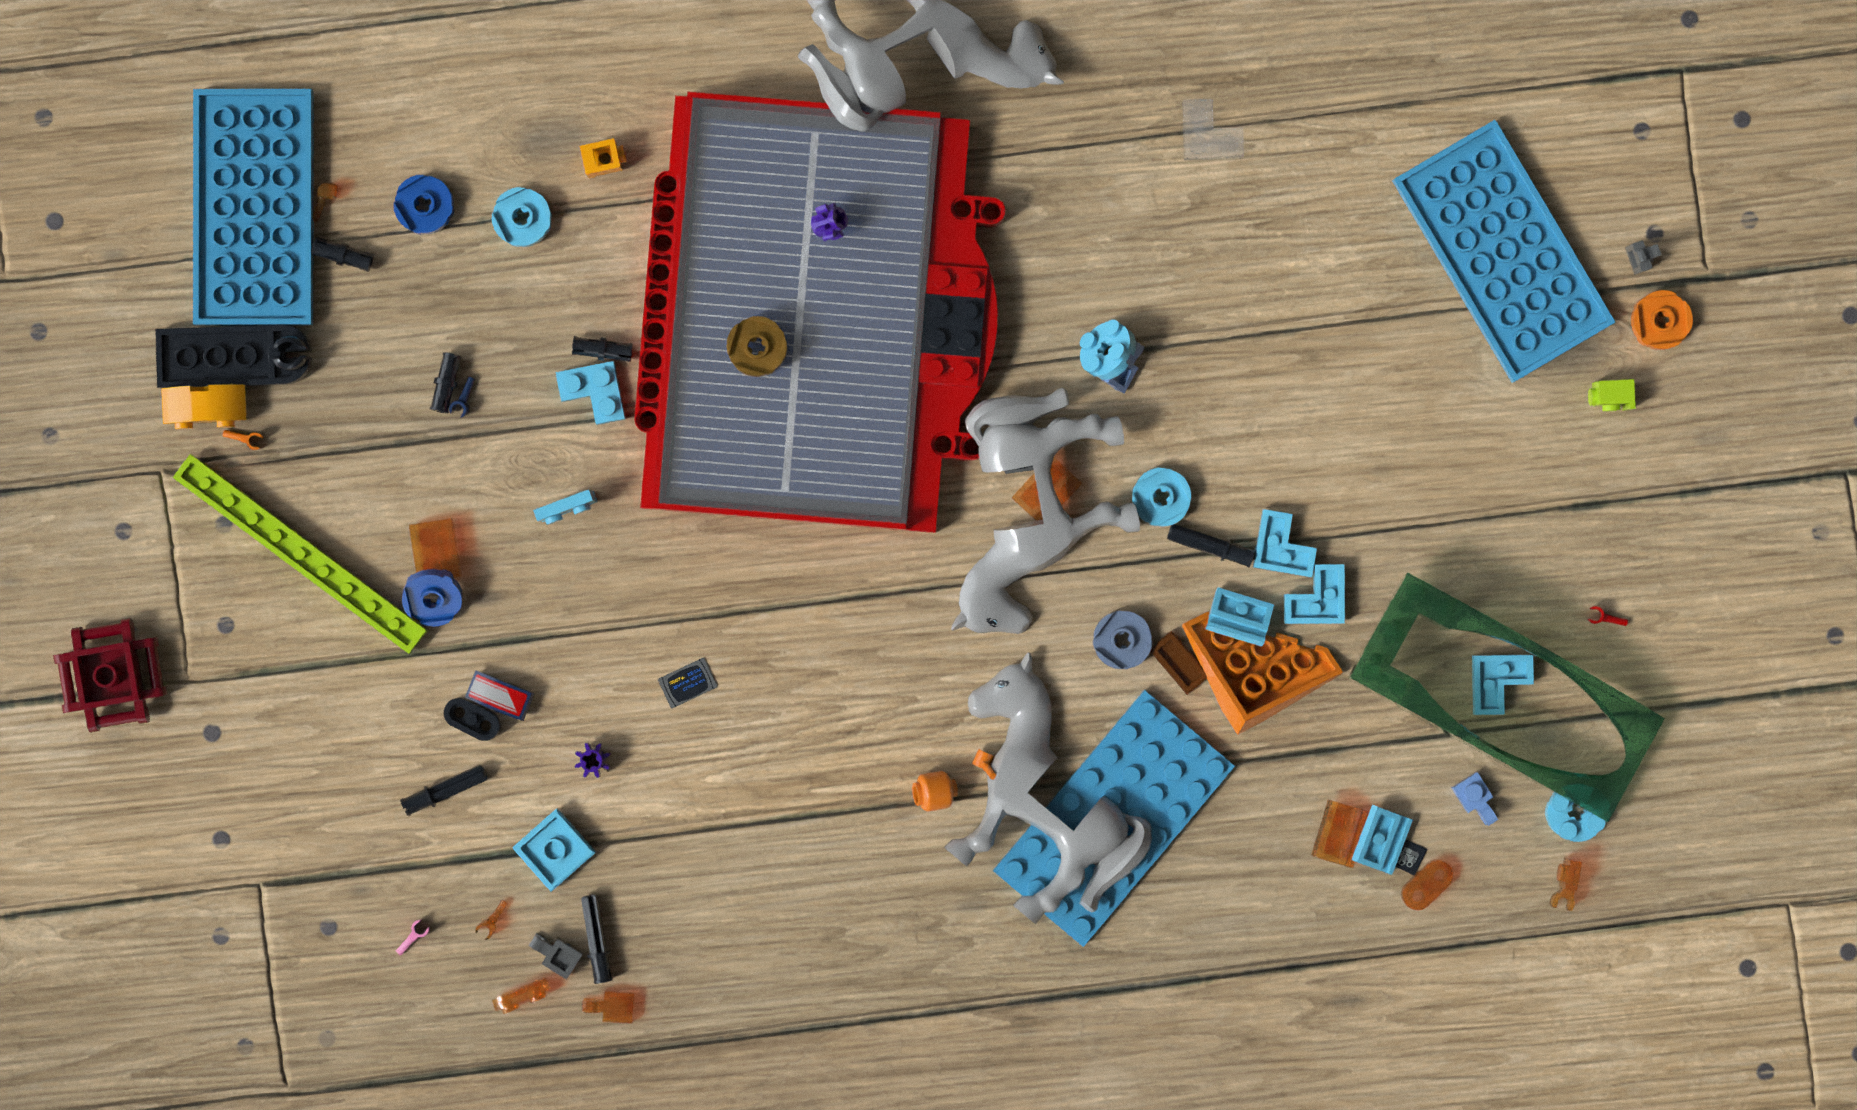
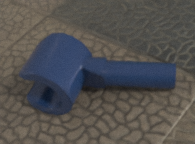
M468 377L459 400L454 401L449 406L450 414L454 413L457 404L463 407L461 418L469 413L470 407L467 401L475 382L474 378Z

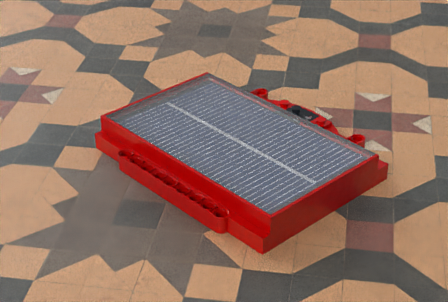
M687 91V96L675 95L669 170L659 173L654 182L634 420L637 428L646 433L640 508L936 533L942 459L976 461L980 459L979 453L972 456L968 455L964 450L965 442L974 438L969 433L959 432L960 417L971 405L986 378L997 334L998 312L994 281L986 258L975 240L976 227L992 228L999 226L1005 217V206L1002 201L994 197L964 195L970 120L942 118L941 112L894 109L883 113L871 129L869 128L865 132H861L840 123L831 112L827 103L690 91ZM667 179H674L677 182L676 189L670 193L663 192L661 188L662 183ZM826 203L827 205L836 203V207L842 208L848 217V225L845 229H842L844 236L833 241L831 239L823 241L822 237H818L811 228V217L817 215L815 208ZM960 203L967 204L971 209V213L966 217L957 216L954 212L956 205ZM996 206L1000 211V216L995 220L986 218L983 212L986 207ZM664 208L674 210V217L669 222L659 220V214ZM662 237H668L672 241L670 249L664 252L657 250L658 240ZM661 266L667 267L669 269L667 279L664 281L655 280V270ZM660 295L666 297L667 304L664 309L657 311L652 308L651 303L654 297ZM752 316H762L773 320L784 332L787 342V354L782 365L774 373L762 377H752L741 373L730 361L727 352V338L731 329L742 320ZM654 325H661L664 328V335L658 340H653L649 336V331ZM757 338L755 342L749 343V347L753 349V355H758L759 351L764 352L766 346L762 345V339ZM652 354L661 356L662 362L657 369H649L647 367V358ZM650 383H655L659 387V394L653 399H648L644 395V389ZM646 413H654L657 418L656 424L652 428H644L641 421L642 417ZM940 437H946L951 441V449L946 453H940L935 449L934 443Z

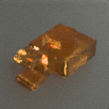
M1564 857L1563 864H1559L1556 879L1560 881L1559 887L1561 888L1551 896V907L1557 908L1558 900L1565 898L1567 900L1566 910L1572 911L1574 909V893L1578 889L1582 862Z
M605 990L604 999L584 998L582 1012L603 1013L602 1022L632 1024L635 992Z

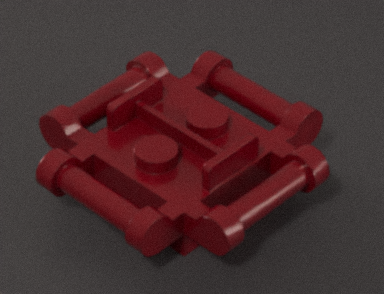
M132 618L122 619L121 623L93 628H72L71 638L74 651L53 655L54 664H58L64 699V704L62 705L63 714L84 710L86 725L90 733L98 732L103 727L137 721L139 724L149 723L150 713L146 705V699L168 695L167 686L164 687L157 651V646H160L158 637L135 641V626ZM122 634V643L86 649L85 642L87 640ZM145 648L152 689L144 690L137 653L138 649ZM71 661L73 664L79 702H76L75 690L70 667ZM134 701L135 710L98 716L96 708Z

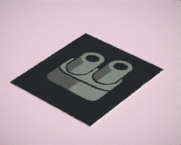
M1406 839L1395 867L1415 876L1427 849Z

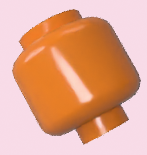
M936 771L918 776L917 782L912 785V794L915 804L921 806L924 811L930 812L951 807L953 797L958 795L956 781L954 779L951 780L946 772Z

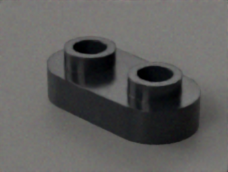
M465 698L452 699L444 707V718L450 726L478 740L488 741L494 739L501 730L500 719L495 713ZM458 707H462L465 710L463 718H459L455 714V710ZM484 720H488L491 723L489 731L482 729L481 725Z

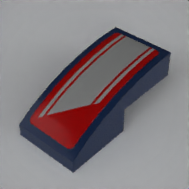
M475 670L465 698L524 721L534 693Z

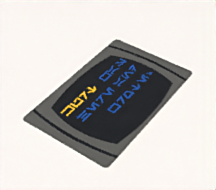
M704 658L658 678V682L671 708L717 688V684Z

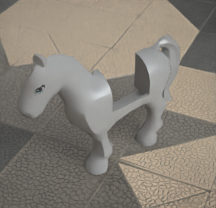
M807 0L814 10L811 15L813 21L825 34L828 47L843 56L845 68L842 71L835 67L813 44L803 48L799 52L798 58L814 71L822 97L837 120L854 130L865 132L867 129H871L883 113L899 108L906 103L905 88L900 74L885 52L928 32V42L954 79L962 77L965 72H970L1007 88L1036 87L1042 82L1053 85L1064 84V81L1058 78L1055 73L1057 63L1045 43L1042 29L1037 24L1028 20L1020 21L1013 29L1011 45L1007 51H1003L984 35L970 16L953 5L942 0H906L916 10V13L907 22L884 37L865 39L847 28L840 20L836 10V0Z
M1059 388L1045 397L1010 395L991 398L980 402L972 409L965 423L969 434L979 446L982 472H1000L1033 466L1043 520L994 529L995 544L966 575L959 598L961 612L952 624V631L967 627L977 633L1006 632L1020 634L1025 632L1029 628L1033 616L1028 607L1012 599L1008 594L1006 588L1026 574L1044 570L1061 560L1080 538L1095 528L1116 526L1127 533L1140 531L1139 516L1134 502L1119 507L1107 501L1102 502L1086 514L1071 518L1065 512L1058 499L1050 472L1056 453L1073 441L1089 438L1102 440L1109 446L1123 445V428L1118 416L1102 419L1098 414H1090L1083 419L1077 420L1058 417L1046 428L1034 426L1033 423L1041 417L1069 405L1068 393L1064 388ZM990 425L982 434L981 427Z
M1028 652L1020 664L1005 667L989 682L972 691L968 697V708L971 715L980 719L994 716L1010 718V725L1005 743L994 756L991 764L996 777L994 780H991L987 775L988 800L982 822L973 833L965 838L952 839L944 848L965 866H968L973 861L975 854L989 851L994 845L995 835L1005 815L1015 816L1052 838L1061 854V864L1056 876L1047 887L1033 896H1021L1013 904L1022 914L1037 924L1044 913H1054L1057 911L1061 900L1067 894L1082 886L1085 879V869L1091 864H1095L1094 871L1079 904L1087 911L1095 912L1098 909L1103 893L1112 885L1127 877L1147 855L1152 842V830L1150 823L1146 819L1123 813L1116 804L1103 795L1073 831L1028 794L1058 758L1049 747L1051 702L1044 684L1039 677L1033 674L1032 656ZM1128 825L1132 826V828H1133V832H1132V834L1129 835V836H1128V830H1129Z

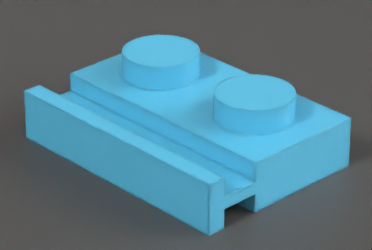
M588 489L534 509L533 512L538 522H546V525L563 520L562 515L573 511L574 515L590 510V505L598 501L594 491Z
M1217 587L1206 630L1262 647L1265 642L1274 604Z
M1372 804L1351 860L1392 875L1413 820Z

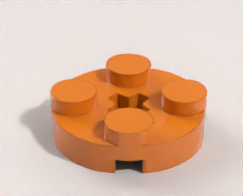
M1659 290L1644 296L1636 302L1631 315L1632 330L1638 342L1655 350H1666L1678 346L1685 339L1686 335L1689 334L1693 324L1690 306L1686 301L1677 296L1676 293L1668 290ZM1658 312H1662L1663 317L1669 318V322L1664 324V328H1660L1659 324H1655L1654 319L1658 317Z

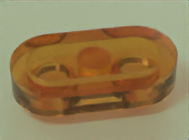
M1439 859L1426 863L1403 886L1401 890L1403 903L1412 910H1423L1428 907L1452 883L1453 870L1451 866ZM1437 870H1442L1443 878L1438 881L1435 880L1434 873ZM1420 890L1422 898L1419 901H1414L1413 893Z
M544 977L495 997L491 1001L495 1011L502 1010L503 1014H507L520 1008L519 1002L529 999L530 1003L547 997L545 991L549 990L550 986L547 978Z

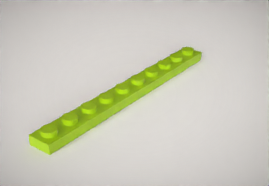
M193 454L187 457L172 477L408 654L412 653L428 630L409 617L405 612Z

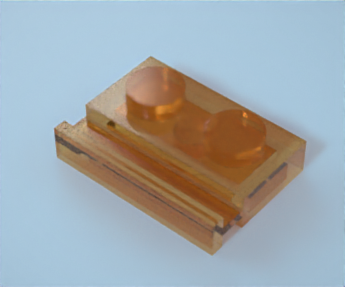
M1054 457L1050 472L1055 492L1061 505H1063L1082 485V482ZM1033 474L1011 499L1033 519L1038 521L1043 520L1035 475Z
M453 518L409 525L416 573L427 569L448 570L453 574L454 578L462 577Z
M1328 799L1311 856L1353 868L1355 861L1351 859L1369 811Z

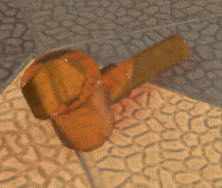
M323 183L318 187V203L313 213L314 222H318L326 199L336 200L338 186L336 184Z
M502 899L492 915L476 927L475 933L477 934L482 926H486L489 929V935L485 940L489 939L495 933V923L508 903Z

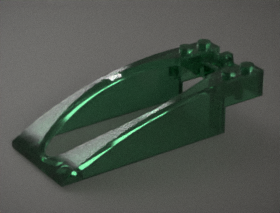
M1410 573L1404 574L1348 676V679L1394 703L1399 709L1606 822H1609L1665 720L1664 717L1585 670ZM1417 616L1439 626L1440 631L1453 629L1502 640L1536 655L1557 668L1575 682L1598 705L1616 728L1625 749V759L1621 766L1611 773L1601 775L1558 770L1514 756L1468 730L1446 712L1418 680L1390 666Z

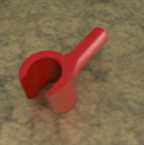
M1598 606L1589 608L1600 613L1598 621L1587 619L1591 624H1598L1600 622H1609L1622 626H1627L1628 619L1606 614Z

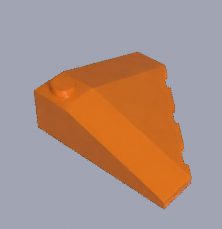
M1206 612L1182 625L1198 661L1207 675V680L1215 697L1237 735L1262 723L1343 673L1327 647L1317 644L1314 649L1297 644V638L1276 632L1275 637L1266 635L1265 642L1261 647L1206 630L1210 612Z

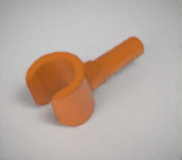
M229 430L223 431V437L246 443L252 450L261 449L253 447L250 443L253 436L264 438L260 433L253 432L247 435Z
M978 749L972 764L982 768L989 778L994 780L996 773L991 767L994 756Z

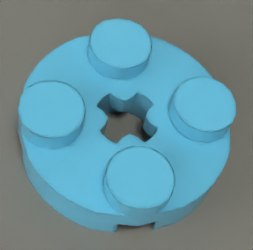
M516 187L505 191L498 197L492 212L491 219L494 230L502 240L514 247H529L539 243L552 226V213L549 204L541 194L531 189ZM518 210H522L524 213L529 212L530 214L525 225H522L520 222L515 223L514 221L518 217L516 213Z
M1112 319L1098 325L1091 332L1085 333L1080 339V346L1082 347L1080 351L1081 365L1084 370L1094 377H1099L1103 380L1117 377L1128 367L1129 364L1126 361L1129 359L1130 354L1133 356L1135 354L1136 339L1134 334L1117 320ZM1109 346H1111V348L1108 349V354L1105 355V354H1104L1105 350H1106Z
M1154 468L1145 472L1138 478L1132 489V503L1134 502L1139 518L1151 526L1165 527L1177 523L1185 516L1190 506L1191 490L1188 482L1181 474L1171 469ZM1157 489H1160L1161 492L1167 491L1169 493V497L1166 498L1167 504L1164 506L1160 502L1155 503L1153 500L1156 497L1155 491Z
M1578 782L1563 784L1554 790L1553 795L1546 804L1545 816L1551 830L1563 839L1573 842L1586 841L1596 836L1605 827L1607 811L1604 799L1591 786ZM1573 804L1583 808V813L1580 814V819L1578 820L1575 817H1569L1568 812L1572 811Z

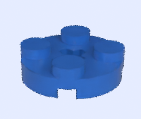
M415 175L406 179L398 187L394 202V212L398 221L408 230L419 235L433 234L443 229L453 217L454 200L451 191L441 180L432 176ZM421 197L425 200H431L430 209L427 212L424 210L418 211L416 208L420 204L418 199Z
M427 569L408 577L403 589L402 605L407 615L420 620V624L432 627L442 626L453 620L454 615L460 611L463 593L460 584L454 579L450 571ZM429 593H435L439 597L437 602L432 603L430 599H425L424 596H427Z

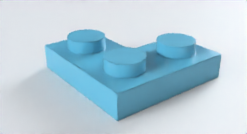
M614 361L555 372L561 402L590 397L596 425L626 419Z
M1262 509L1253 568L1312 577L1317 548L1288 543L1293 514Z
M1315 564L1313 569V594H1284V624H1345L1344 564Z
M1533 655L1472 656L1473 715H1504V685L1534 684Z

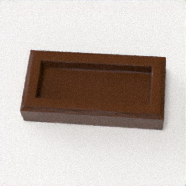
M1172 631L1151 647V654L1186 695L1207 679L1202 666Z

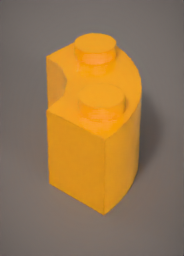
M230 384L208 385L205 387L180 386L162 388L163 424H175V429H193V424L217 422V427L219 428L235 427L236 421L247 420L245 385Z

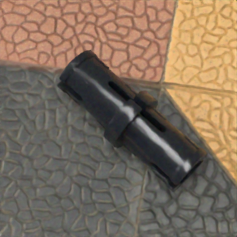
M320 237L315 238L311 250L312 255L335 261L336 265L343 267L345 264L366 272L370 271L374 260V254L356 250L344 242L338 244Z
M574 336L572 355L596 357L598 361L614 359L631 362L633 343L607 341V338L603 337L597 340Z
M443 352L437 378H434L433 382L436 384L429 409L448 414L453 389H457L458 385L455 380L462 357Z

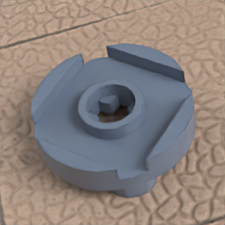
M1115 611L1104 616L1096 625L1093 633V647L1098 658L1107 666L1115 669H1129L1138 666L1147 658L1152 647V635L1148 624L1141 616L1130 611ZM1124 632H1127L1129 634L1127 638L1130 642L1129 646L1122 645L1118 648L1115 645L1117 643V640L1114 638L1117 633L1122 635Z

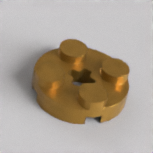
M752 316L742 320L731 329L727 338V352L730 361L741 373L752 377H762L774 373L782 365L787 354V342L784 332L773 320L762 316ZM757 338L762 339V345L766 346L764 352L759 351L758 355H753V349L749 347V343L755 342Z

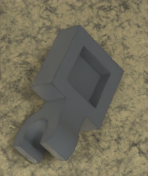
M1643 240L1625 247L1634 275L1652 269L1651 263L1654 261V258L1662 255L1658 244L1651 247L1645 246Z
M536 933L529 944L532 949L546 956L542 965L566 980L583 955V952L559 937L553 945L546 938Z

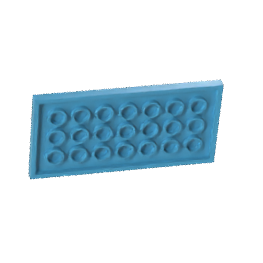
M193 89V325H313L314 255L311 254L314 243V91L312 89Z
M1496 120L1491 121L1392 180L1511 383L1615 323L1608 308Z
M1145 690L1142 691L1045 807L1074 831L1104 795L1116 804L1123 813L1146 819L1151 825L1152 842L1149 852L1127 877L1118 881L1103 893L1098 909L1095 912H1089L1079 904L1094 871L1095 864H1091L1085 869V879L1082 886L1067 894L1061 900L1057 911L1054 913H1044L1083 947L1235 767ZM1030 825L996 865L993 872L1022 896H1033L1047 887L1054 879L1061 864V854L1052 838ZM1128 825V836L1133 832V828Z

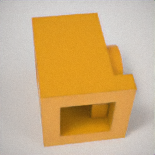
M614 138L580 146L585 173L589 179L623 171L621 163L627 162L623 145H617ZM605 154L611 157L608 164L600 162L601 157Z

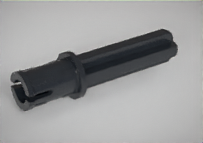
M1176 524L1171 525L1167 535L1169 541L1220 557V561L1226 559L1248 568L1255 554L1254 549L1230 543L1231 539L1224 541Z
M478 765L431 787L426 785L424 790L400 799L403 809L406 808L405 813L407 816H411V814L429 806L434 808L436 803L488 779L486 771L482 765Z
M596 894L586 895L581 898L590 951L587 958L591 960L594 984L613 981L608 957L611 952L607 951L599 897Z

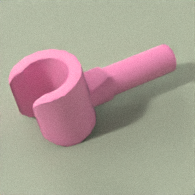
M416 920L412 924V932L396 952L402 955L419 937L428 935L430 927L426 929L425 933L418 934L415 928L421 920Z

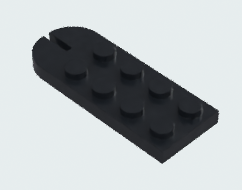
M288 325L155 329L157 388L159 389L180 386L205 387L208 385L230 384L245 386L288 385L303 379L312 364V357L307 355L286 358V352H312L307 336L299 329Z

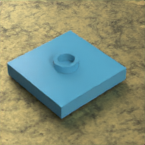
M558 808L512 847L550 892L596 853L593 847Z

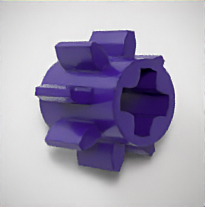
M826 203L816 207L817 215L811 217L813 232L818 237H822L823 241L830 239L833 241L843 237L842 229H845L848 225L846 212L842 208L836 207V203L829 205Z
M587 742L585 743L586 751L584 753L581 751L575 752L580 757V762L575 765V768L582 767L585 770L583 777H587L590 772H594L596 778L601 777L599 769H610L609 764L605 763V758L609 757L611 753L604 754L601 751L602 743H599L596 748H592L591 744ZM596 753V760L600 763L592 767L588 766L590 761L586 759V756Z

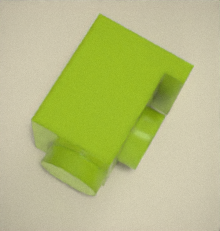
M1634 379L1597 381L1592 383V388L1588 390L1589 405L1593 407L1602 406L1603 412L1620 411V405H1622V411L1636 409Z

